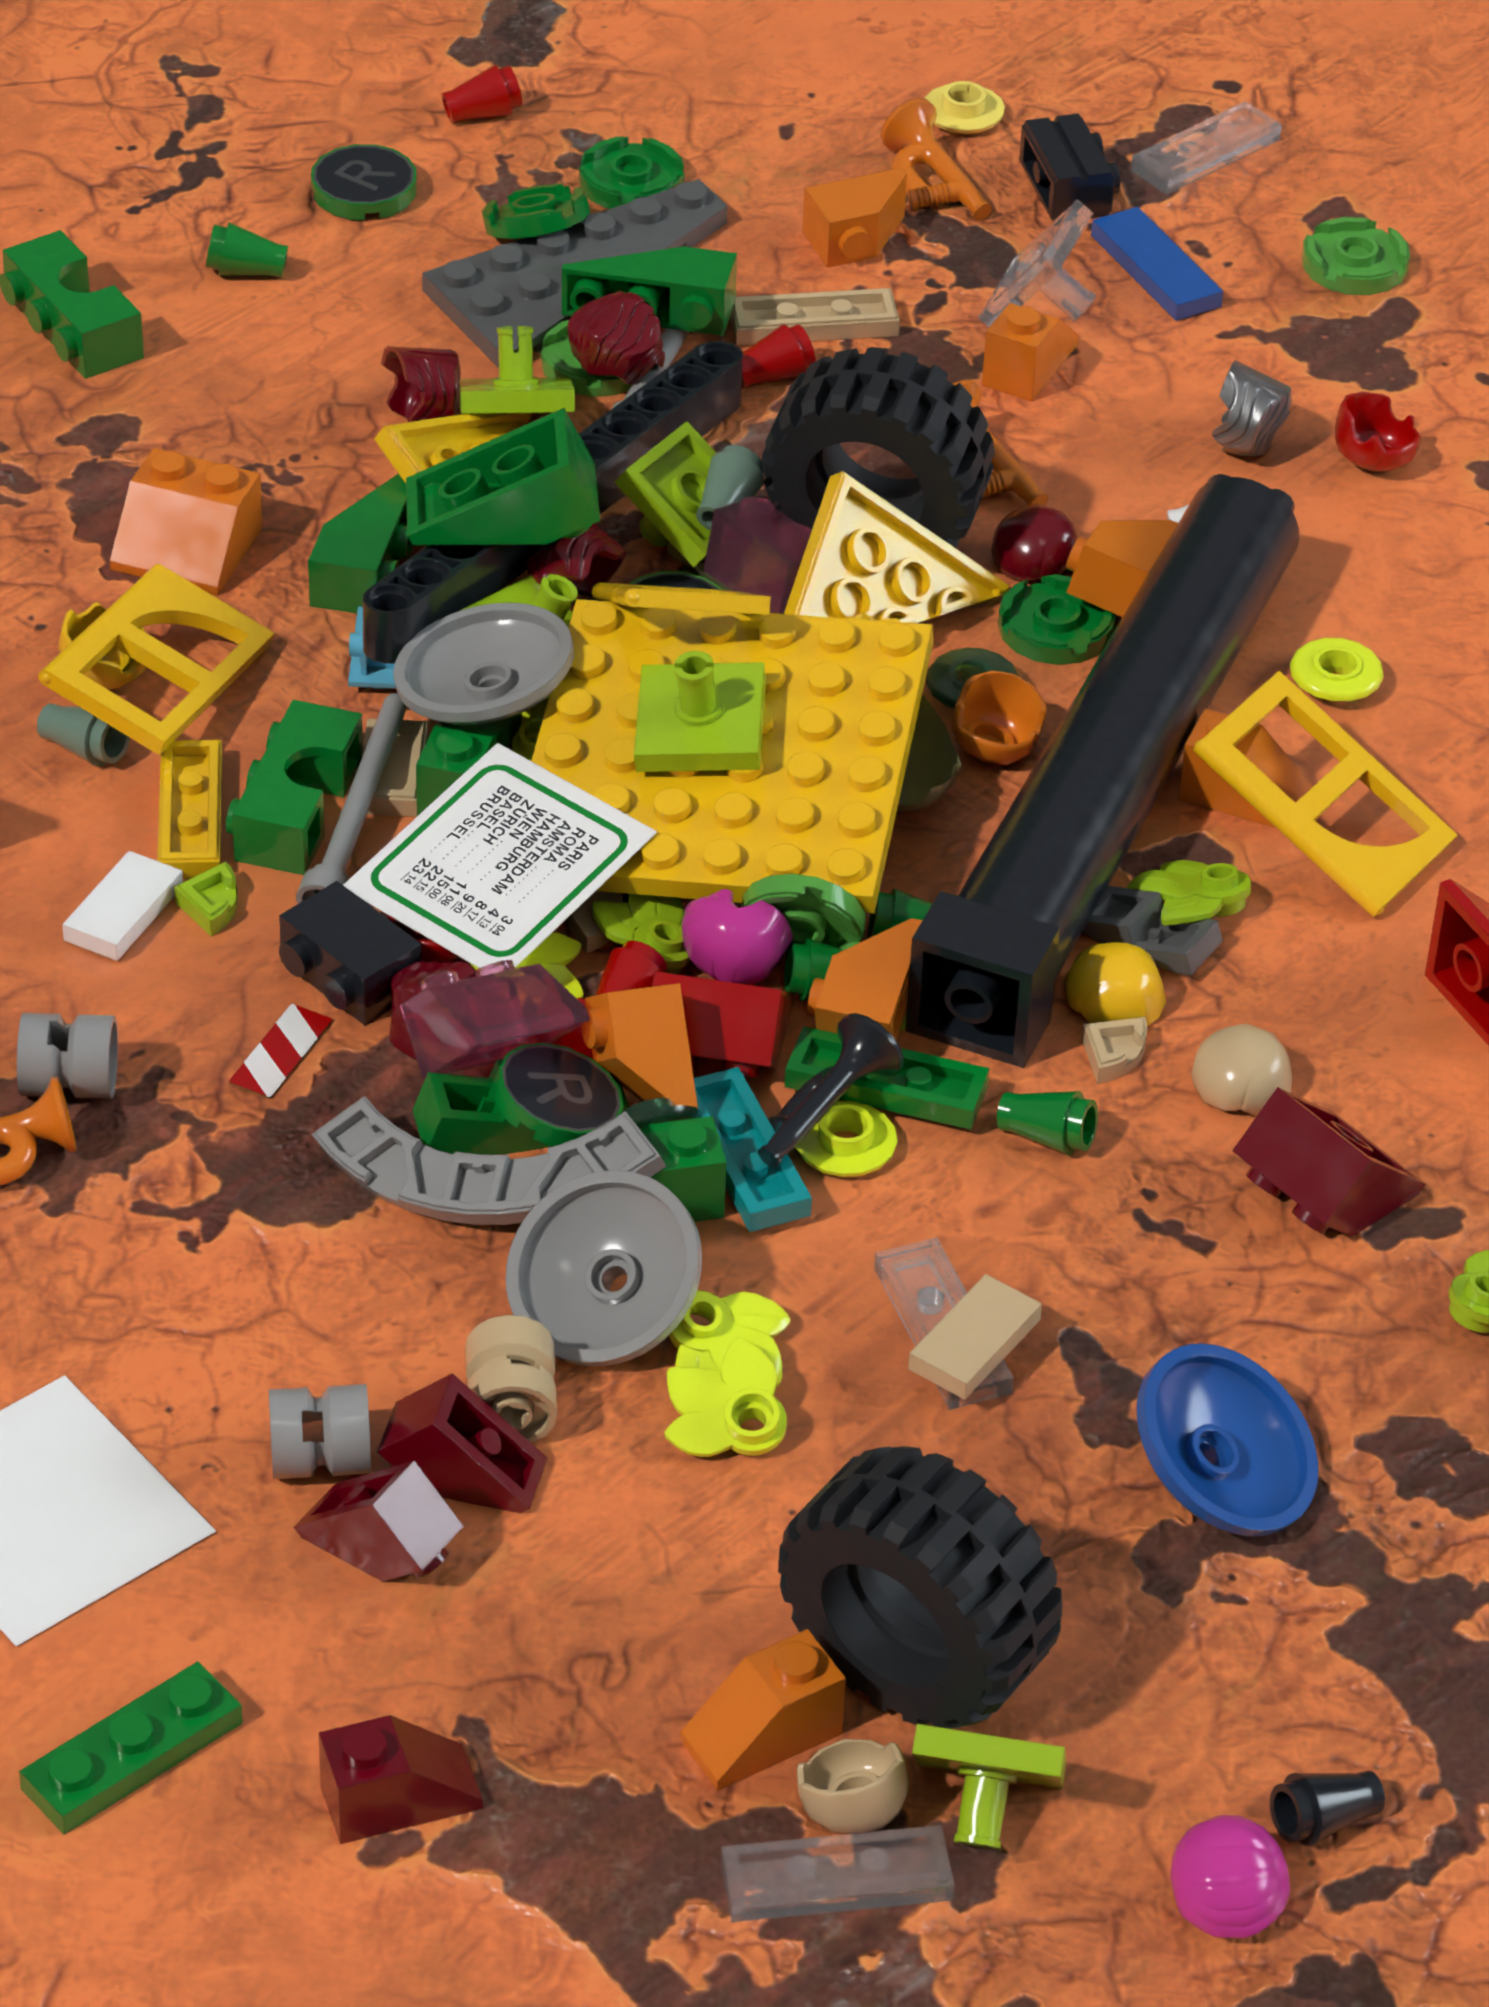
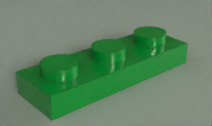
M803 1026L785 1068V1087L799 1090L821 1070L836 1064L842 1048L837 1033ZM901 1048L904 1056L903 1067L894 1076H882L879 1074L863 1076L856 1080L839 1099L972 1130L988 1088L990 1068Z
M197 1661L19 1771L21 1790L65 1835L243 1723L242 1705Z

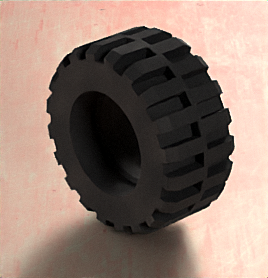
M870 347L867 348L865 354H859L858 349L854 348L836 352L833 359L827 356L812 363L807 372L799 374L792 383L765 441L766 447L762 453L761 469L766 477L764 485L771 502L778 501L775 510L785 525L793 524L797 529V538L807 545L829 478L836 473L844 471L956 548L959 540L966 536L992 474L994 466L991 460L995 453L993 438L989 432H986L989 424L979 406L972 408L970 404L973 398L960 382L954 386L947 380L948 373L937 365L933 364L929 368L917 362L919 356L904 351L900 356L888 354V348ZM863 442L886 449L902 459L917 477L897 479L873 473L850 458L839 443Z
M881 1447L864 1451L860 1456L852 1457L789 1522L783 1533L778 1562V1572L782 1574L780 1589L784 1602L792 1604L791 1619L798 1631L802 1632L808 1629L845 1676L846 1686L853 1692L859 1689L870 1697L871 1705L885 1713L896 1711L902 1714L903 1721L915 1725H926L932 1722L934 1727L952 1729L978 1724L987 1720L992 1713L999 1710L1056 1643L1061 1630L1062 1592L1061 1588L1055 1587L1057 1584V1571L1051 1557L1043 1556L1040 1550L1042 1540L1032 1525L1025 1526L1015 1514L1018 1508L1004 1494L998 1497L985 1486L987 1480L971 1469L965 1472L953 1466V1459L938 1453L923 1456L921 1449L916 1447Z

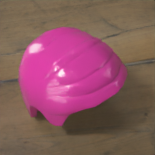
M721 889L708 897H701L687 904L684 917L682 918V938L687 955L698 969L719 981L746 985L760 983L776 968L793 940L791 927L778 909L762 900L739 908L733 903V893L728 889Z
M1219 1815L1189 1828L1176 1844L1172 1856L1170 1874L1173 1894L1179 1913L1199 1930L1214 1937L1247 1938L1261 1932L1272 1924L1284 1910L1290 1894L1288 1867L1278 1843L1261 1825L1239 1815Z

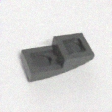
M1114 886L1107 887L1082 932L1100 944L1117 942L1141 947L1152 956L1157 968L1190 976L1223 942L1218 920L1205 919L1163 926L1161 923L1163 903L1159 892Z

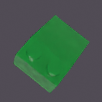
M565 408L406 478L408 537L413 545L549 544L562 537H577L586 532L592 524L600 521L595 463Z

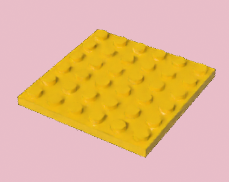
M576 599L568 627L574 645V659L564 679L549 695L531 761L657 831L642 848L596 891L699 899L701 897H708L721 889H728L733 893V902L742 903L743 894L752 883L771 875L799 874L818 877L839 885L857 898L866 913H875L934 642L932 624L777 613L762 615L641 608L608 601ZM690 651H702L709 654L713 659V663L764 662L766 690L760 770L636 772L634 747L642 665L674 664L680 655Z

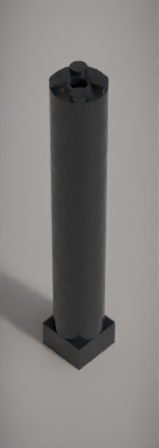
M1225 474L1213 475L1197 491L958 896L940 891L912 937L906 1032L1025 1068L1051 1021L1054 984L1058 974L1183 754L1185 744L1204 709H1208L1297 550L1299 527L1293 513L1295 505L1292 498L1286 492L1279 489H1270L1251 479L1230 477Z

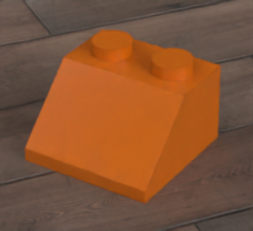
M153 448L130 481L110 557V570L142 577L155 564H161L209 594L218 596L263 529L261 473L236 468L230 464H220L182 455L175 451Z

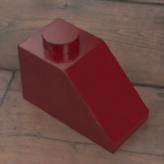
M453 1373L396 1401L377 1453L392 1466L415 1461L442 1498L516 1513H522L530 1509L548 1459Z
M410 1461L335 1483L294 1526V1529L302 1539L383 1582L409 1574L418 1579L435 1570L448 1556L445 1546L464 1526L417 1463Z
M391 1715L318 1732L321 1790L340 1844L483 1809V1799L461 1743Z

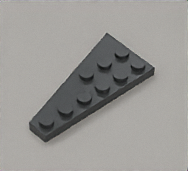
M700 179L684 182L677 187L647 197L634 199L632 202L600 213H592L585 220L572 227L554 233L527 237L508 244L498 245L491 250L461 260H454L438 268L423 272L422 291L499 368L497 327L512 326L514 350L518 348L517 326L533 327L532 350L539 353L542 351L543 339L546 333L558 323L571 318V316L561 315V270L563 264L681 246L693 247L727 224L728 205Z

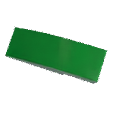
M503 1059L496 1060L489 1078L427 1073L412 1109L420 1139L424 1145L453 1155L455 1152L499 1155L550 1147L532 1139L535 1131L527 1128L522 1123L518 1129L507 1122L495 1104L492 1083ZM614 1079L622 1094L624 1108L621 1114L626 1111L631 1118L632 1114L623 1087Z

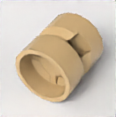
M504 1315L490 1318L478 1324L467 1336L465 1345L467 1387L530 1443H534L551 1431L555 1426L557 1417L556 1385L554 1382L555 1352L551 1333L540 1322L525 1316Z

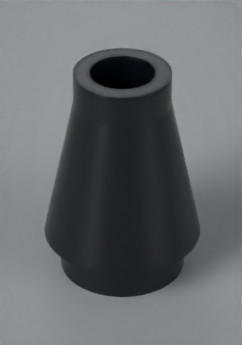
M1370 1770L1358 1773H1291L1285 1778L1283 1783L1277 1784L1272 1789L1270 1795V1812L1275 1828L1280 1836L1287 1842L1299 1841L1305 1846H1312L1367 1816L1381 1813L1385 1805L1382 1783L1378 1776Z

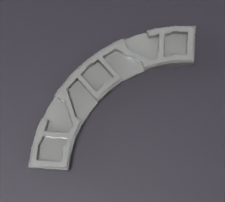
M365 1096L312 1133L319 1146L343 1172L360 1186L381 1199L420 1215L443 1221L473 1225L522 1223L532 1208L553 1189L587 1173L603 1170H625L651 1177L667 1167L661 1156L626 1111L605 1125L579 1138L549 1147L546 1154L510 1159L508 1155H478L455 1152L453 1155L424 1145L420 1139L411 1136L391 1123L378 1112Z

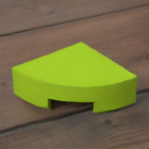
M226 861L174 887L175 903L210 936L215 935L227 926L235 915L238 904L236 877Z

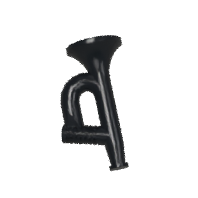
M858 1013L846 1014L842 1018L837 1028L842 1048L836 1064L814 1075L791 1097L778 1116L768 1118L775 1133L767 1145H762L758 1150L759 1157L766 1165L778 1168L782 1163V1158L805 1138L856 1080L869 1074L894 1076L903 1067L904 1056L899 1044L881 1024L868 1016Z

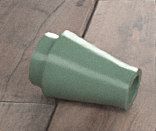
M730 445L711 458L701 505L696 512V517L702 526L715 532L727 530L733 518L761 489L764 484V476L761 469L762 460L756 453L743 446Z
M50 703L44 706L37 720V731L41 738L55 742L95 766H102L105 763L112 764L119 761L125 754L130 741V737L79 706H60Z

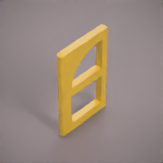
M155 564L39 672L38 679L47 688L160 755L270 646L275 633L165 566ZM154 624L185 625L212 632L235 642L238 646L210 672L139 628ZM114 647L189 692V694L162 721H159L84 674Z
M597 583L592 588V595L595 599L630 607L770 615L771 596L734 590L618 583Z
M1280 671L1274 674L1203 739L1198 740L1192 750L1373 918L1376 915L1382 914L1384 907L1438 857L1458 835ZM1278 706L1286 711L1340 761L1296 803L1235 747L1238 742ZM1360 780L1420 836L1405 843L1391 846L1362 845L1331 833L1318 824L1316 820Z

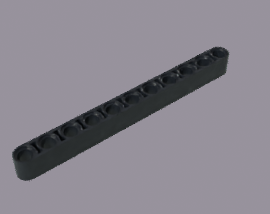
M712 341L698 345L579 433L595 463L600 514L625 496L623 491L614 483L617 478L686 421L701 436H704L738 410L741 406L743 352L739 347L722 341ZM542 544L427 545L363 594V652L373 661L395 664L403 647L422 629L447 615L458 612L500 591L526 571V561L538 551Z

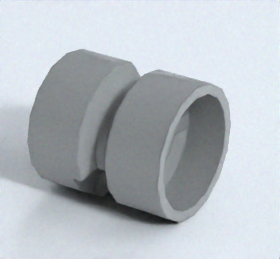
M22 1013L17 1042V1084L20 1096H42L48 1087L50 1079L58 1076L62 1089L70 1088L75 1098L113 1099L118 1067V1028L116 1016L78 1014L72 1024H66L61 1014Z
M367 1384L328 1386L322 1397H314L307 1387L269 1389L273 1479L312 1477L318 1466H326L332 1476L371 1473ZM322 1420L323 1442H303L302 1423Z

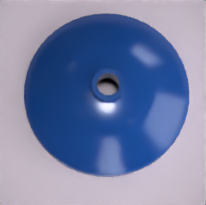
M1202 1343L1178 1347L1164 1355L1149 1369L1140 1385L1137 1398L1139 1434L1146 1456L1155 1474L1167 1491L1185 1509L1221 1530L1252 1537L1277 1533L1296 1521L1307 1510L1312 1502L1318 1483V1458L1315 1443L1301 1410L1287 1390L1268 1371L1236 1351L1222 1346Z

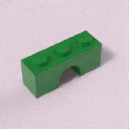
M61 230L2 250L4 273L0 275V287L4 298L10 305H16L28 318L33 330L38 334L42 333L54 345L61 360L64 362L69 361L85 379L144 358L141 312L115 285L89 292L87 257Z
M292 700L282 721H274L271 725L267 737L266 751L262 759H254L251 763L247 775L246 789L241 799L234 798L230 803L226 817V832L233 835L234 861L304 875L307 872L325 837L323 794L345 797L360 765L363 753L362 713Z

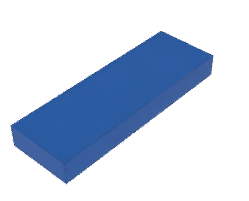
M1138 206L1092 220L1091 236L1175 321L1222 307L1223 290Z

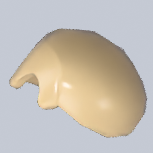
M1250 1024L1226 1027L1206 1038L1196 1052L1191 1074L1192 1080L1201 1098L1208 1105L1223 1111L1242 1110L1257 1116L1277 1087L1291 1093L1292 1071L1289 1055L1273 1033Z
M842 1739L819 1749L807 1763H799L797 1766L798 1794L805 1811L811 1820L833 1834L863 1835L885 1827L899 1814L907 1796L909 1777L901 1750L897 1743L890 1742L885 1746L873 1740Z

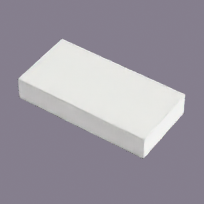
M128 851L62 924L64 941L118 961L175 897L174 887L183 883L182 870Z

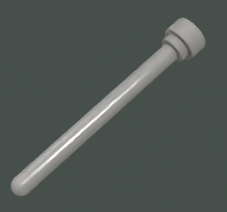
M398 693L388 695L382 704L322 863L304 874L296 894L297 904L335 881L342 885L348 881V876L345 873L407 710V706L402 702Z

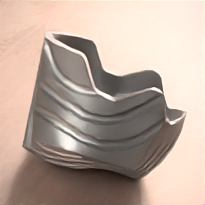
M1235 360L1228 371L1220 392V398L1229 410L1222 416V424L1212 432L1214 440L1223 446L1221 450L1240 456H1258L1267 453L1276 431L1290 413L1292 388Z

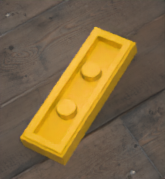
M222 740L173 741L161 753L157 861L182 870L183 879L193 878L221 864Z

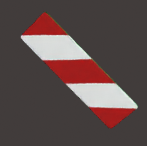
M291 1004L231 1077L229 1083L268 1098L272 1097L332 1022V1018Z

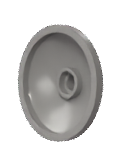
M522 603L480 605L447 615L422 629L400 651L395 661L393 677L402 702L421 716L453 725L491 723L522 713L550 695L570 670L574 659V645L571 633L565 622L544 608Z
M603 1170L575 1177L543 1197L528 1213L517 1230L511 1244L506 1265V1291L512 1313L515 1316H525L536 1320L546 1327L554 1341L555 1358L580 1366L597 1367L619 1364L634 1359L662 1342L678 1326L689 1310L696 1295L702 1271V1247L699 1233L693 1218L683 1203L668 1188L648 1176L625 1170ZM621 1275H627L626 1284L620 1290L612 1292V1282Z

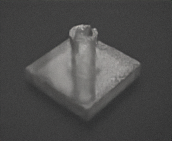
M1078 199L1014 258L978 318L990 327L1009 303L1022 306L1039 290L1069 316L1068 318L1072 322L1076 321L1089 308L1096 295L1086 289L1062 265L1094 213Z

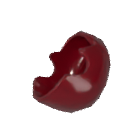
M1040 504L1025 506L1011 512L998 524L994 531L992 543L993 561L1006 577L1021 581L1041 579L1042 576L1061 575L1066 569L1068 557L1078 539L1077 529L1074 523L1058 509Z

